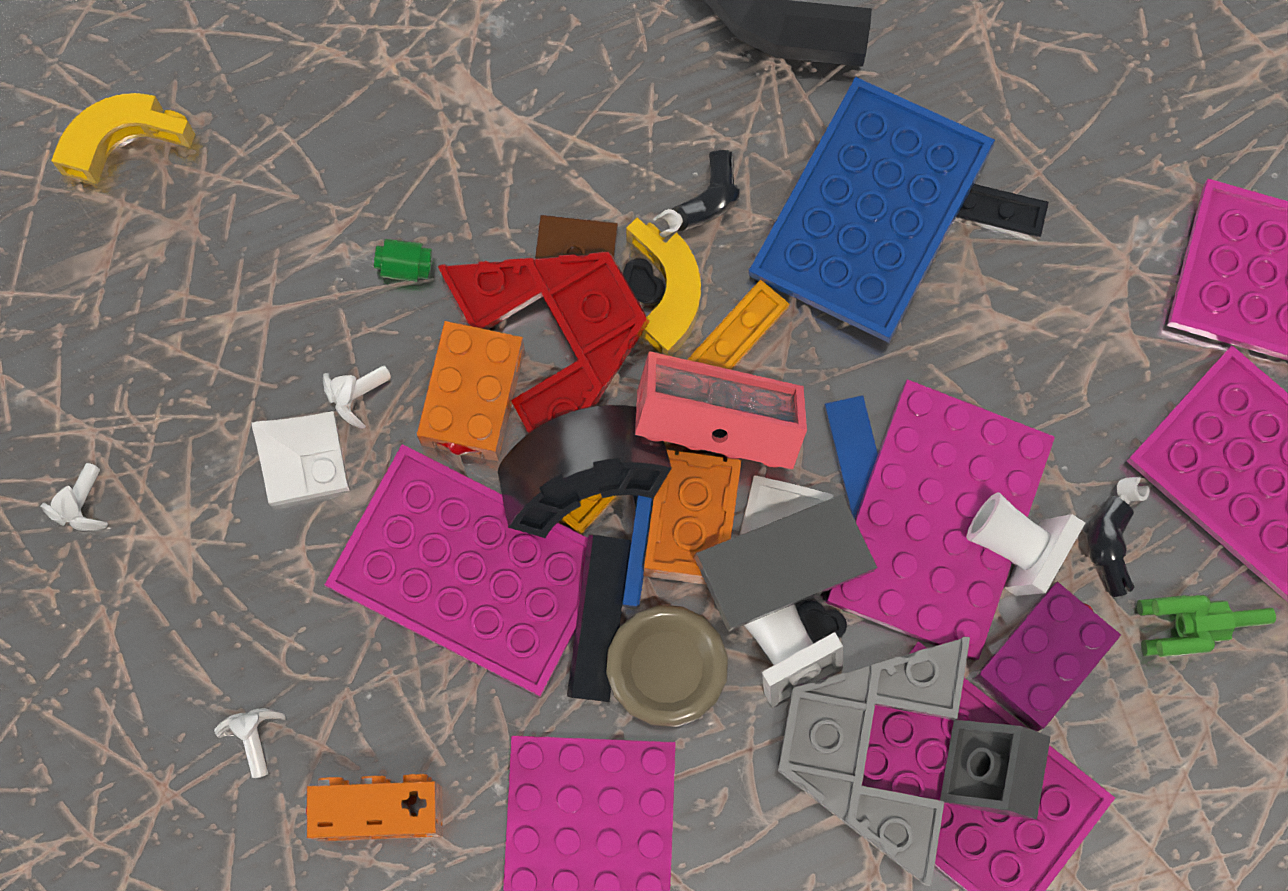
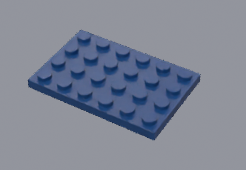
M855 77L751 265L749 276L758 281L761 280L787 295L889 343L992 151L995 139Z

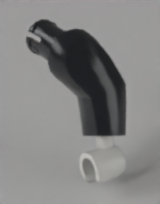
M729 150L710 152V185L698 196L672 209L665 210L654 217V221L662 218L668 222L669 229L660 233L661 237H667L675 231H684L706 224L723 215L738 203L741 191L734 184V152H729Z
M1141 477L1121 479L1117 485L1119 497L1110 496L1089 523L1088 546L1090 560L1101 567L1109 595L1112 597L1126 595L1125 587H1127L1129 592L1135 588L1124 561L1127 546L1123 533L1134 514L1133 509L1129 505L1130 501H1144L1149 496L1150 489L1148 486H1137Z

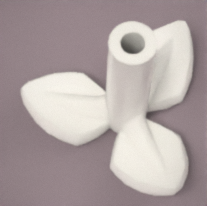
M381 366L357 380L352 375L338 376L331 380L330 372L324 373V391L329 402L336 404L335 409L343 420L357 428L364 429L366 425L351 411V402L389 381L391 375L385 366Z
M86 463L73 489L70 486H66L54 496L51 506L45 502L40 505L45 514L62 526L69 522L71 527L76 530L98 531L108 527L107 522L86 519L81 512V508L100 469L93 464Z
M261 708L251 710L248 713L234 714L225 718L214 730L218 737L230 728L235 736L243 740L252 778H259L268 774L257 726L265 719L285 720V714Z

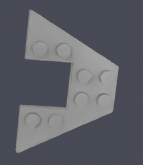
M963 637L939 646L926 648L905 656L875 663L868 667L794 687L790 699L778 772L926 886H931L944 801L862 786L874 708L877 705L956 720L958 718L970 637Z

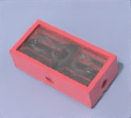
M648 352L637 389L635 435L643 436L655 442L666 441L684 445L691 450L702 449L716 452L732 459L743 458L761 462L773 468H794L807 432L804 386Z

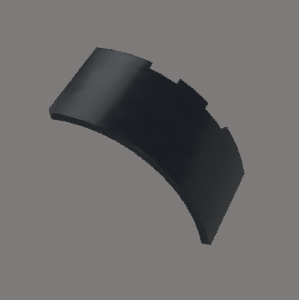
M594 406L563 414L542 424L523 437L504 457L498 468L508 528L546 538L551 529L563 517L581 506L580 501L590 496L601 493L602 498L634 495L654 499L672 469L664 441L655 442L643 436L635 435L636 406Z

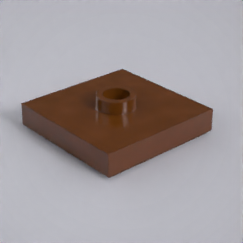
M541 215L535 259L559 257V255L572 254L581 256L598 252H609L614 258L618 223Z

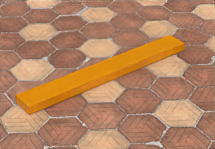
M759 280L687 360L733 370L789 309L790 304L766 283ZM601 493L581 500V506L561 520L573 531L584 535L618 496L602 498Z

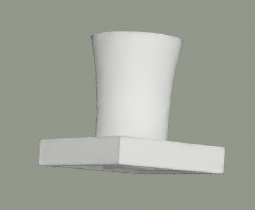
M997 492L979 509L970 524L966 537L968 541L988 548L1016 564L1004 585V589L1015 596L1041 594L1047 592L1085 522L1073 514L1041 520L1039 525H1037L1017 510L1001 493Z
M795 604L744 625L774 665L762 672L764 695L772 708L790 699L794 687L827 679L843 670V645L836 633L834 632L813 644L798 615Z

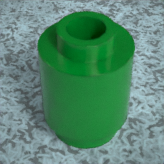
M385 239L384 246H376L374 269L381 270V278L418 282L419 279L428 280L432 249L424 248L423 243Z

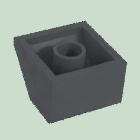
M954 720L940 801L1000 815L1037 820L1051 737L1023 726Z

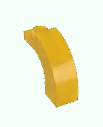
M140 93L115 95L87 107L71 121L60 137L51 161L62 175L98 184L107 158L121 143L132 138L151 137L191 148L195 133L184 115L172 110L164 111L156 96Z
M637 217L626 227V240L659 270L666 286L661 302L647 316L650 322L641 337L659 354L673 356L686 342L697 320L701 295L698 265L689 246L677 232L665 243L663 241L665 237L660 236L662 232L654 224L648 222L645 225Z

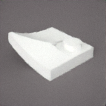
M334 411L288 419L251 422L264 477L268 504L270 506L349 491Z
M754 475L738 536L832 499L834 495Z

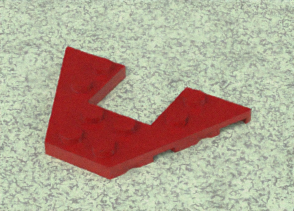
M609 252L590 253L589 255L581 256L572 254L559 255V257L520 258L507 259L503 262L481 261L476 264L450 266L442 264L438 266L470 326L488 330L539 298L544 297L578 358L576 362L511 400L528 433L563 414L596 406L650 322L615 259Z

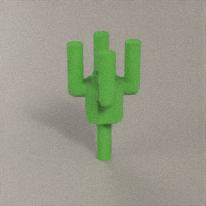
M1183 595L1137 601V611L1140 616L1177 614L1176 629L1180 636L1142 640L1141 650L1144 656L1159 655L1160 657L1211 652L1215 647V642L1232 640L1235 628L1268 625L1276 622V613L1273 608L1232 612L1227 601L1210 602V599L1205 595Z

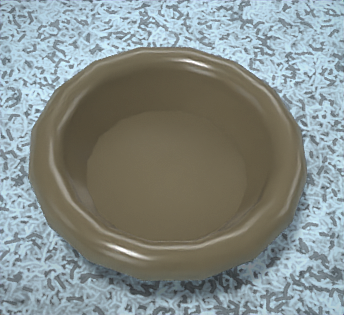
M657 605L635 613L618 628L608 649L606 675L614 697L630 715L650 725L677 727L699 719L717 703L727 682L728 655L720 634L704 616L683 606Z

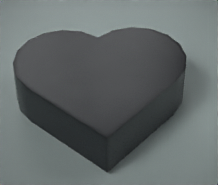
M643 258L630 260L624 268L623 275L638 302L643 307L658 306L665 294L663 281L653 275V267L647 260Z
M813 600L805 601L797 609L798 615L813 644L834 632L840 639L846 632V619L837 610H825L822 604Z

